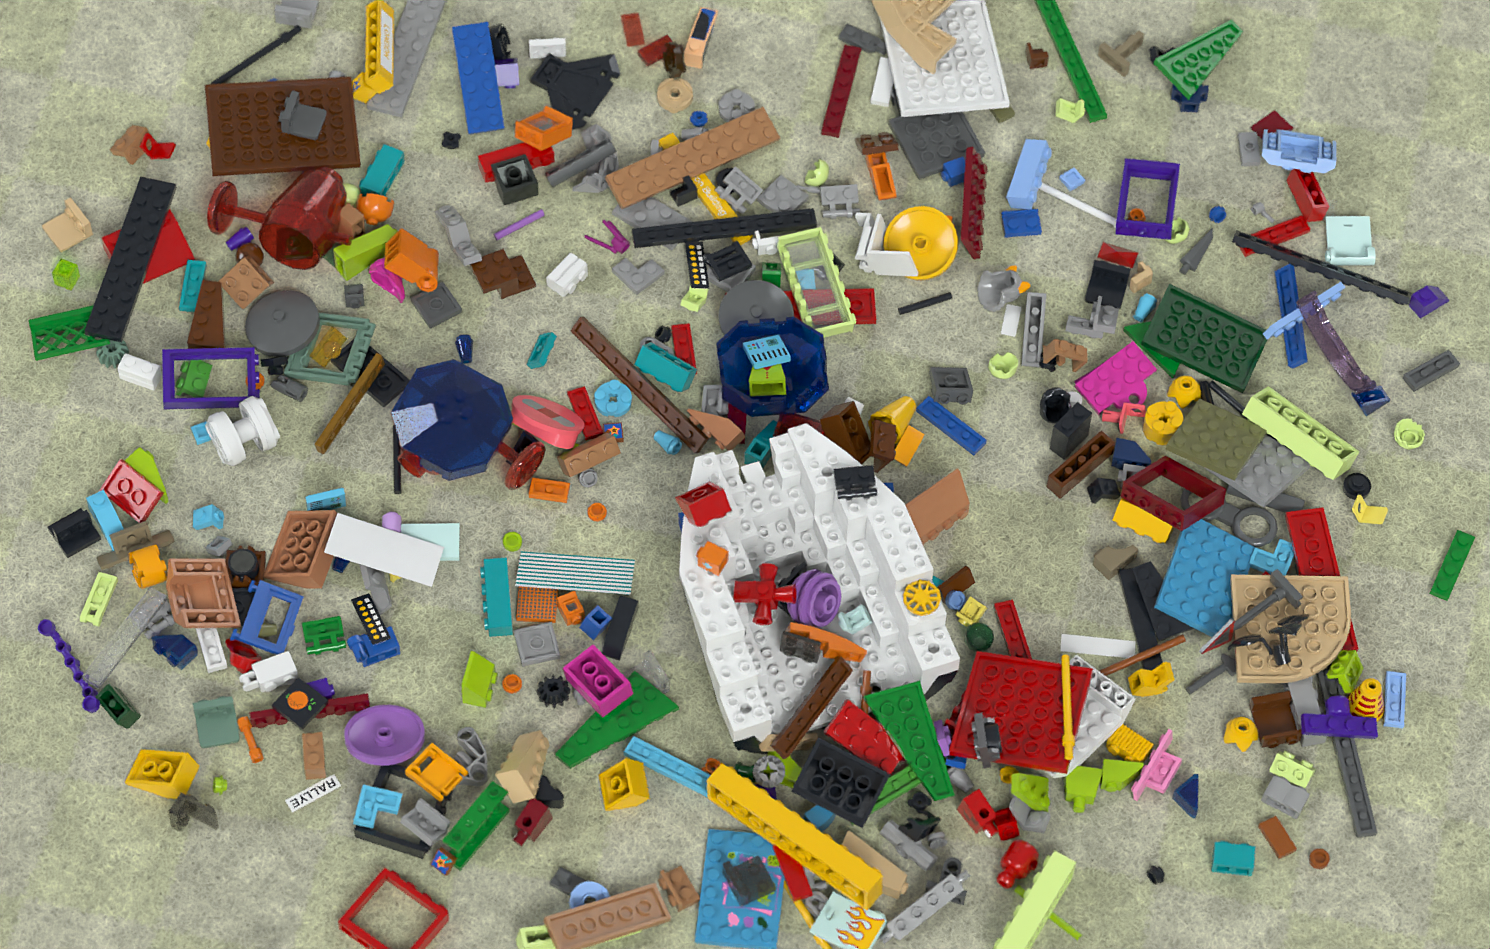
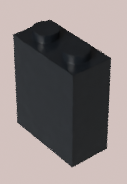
M1077 402L1053 426L1049 449L1065 460L1088 436L1092 412Z

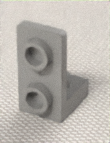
M1014 795L1010 801L1009 809L1022 830L1045 833L1051 818L1049 812L1030 810L1027 804Z

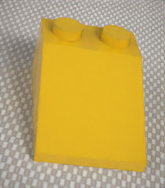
M141 749L125 780V784L165 798L184 800L200 766L186 752Z

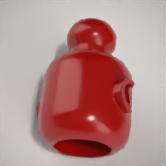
M1013 841L1001 857L1000 865L1003 871L997 875V883L1003 888L1009 889L1015 884V879H1025L1031 870L1034 871L1037 868L1039 860L1037 849L1027 841Z

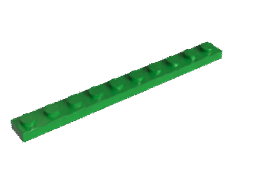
M1034 0L1079 100H1084L1085 114L1089 122L1107 119V112L1056 0Z

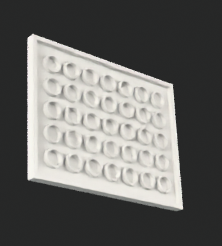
M955 0L931 23L933 26L957 39L956 45L937 62L936 73L934 74L920 67L888 33L880 19L901 117L1009 107L1010 102L985 0Z

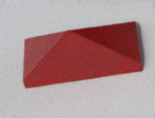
M1103 242L1097 258L1133 269L1138 252Z

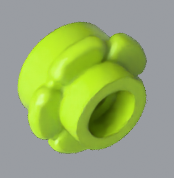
M222 775L213 779V793L221 795L223 791L227 790V779H223Z

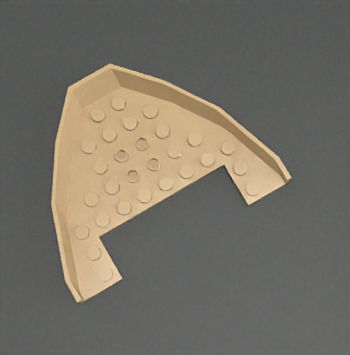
M871 0L888 33L920 67L932 74L936 73L937 62L956 45L957 39L933 26L931 23L955 0Z

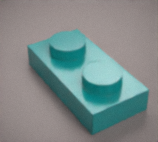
M553 332L539 335L526 364L530 369L543 367L546 364L547 357L554 347L557 337Z

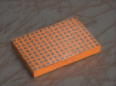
M519 586L516 621L556 623L558 589Z

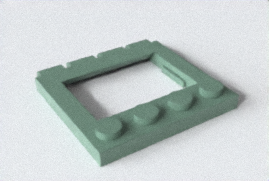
M319 313L320 326L316 336L305 348L289 356L284 375L288 378L349 386L350 383H356L376 324L371 323L369 319ZM322 325L357 330L343 373L320 368H307Z

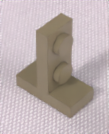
M1141 31L1136 32L1134 35L1131 34L1122 45L1119 44L1115 49H1112L1103 42L1099 46L1098 57L1121 76L1125 77L1129 73L1130 62L1126 58L1143 45L1144 34Z

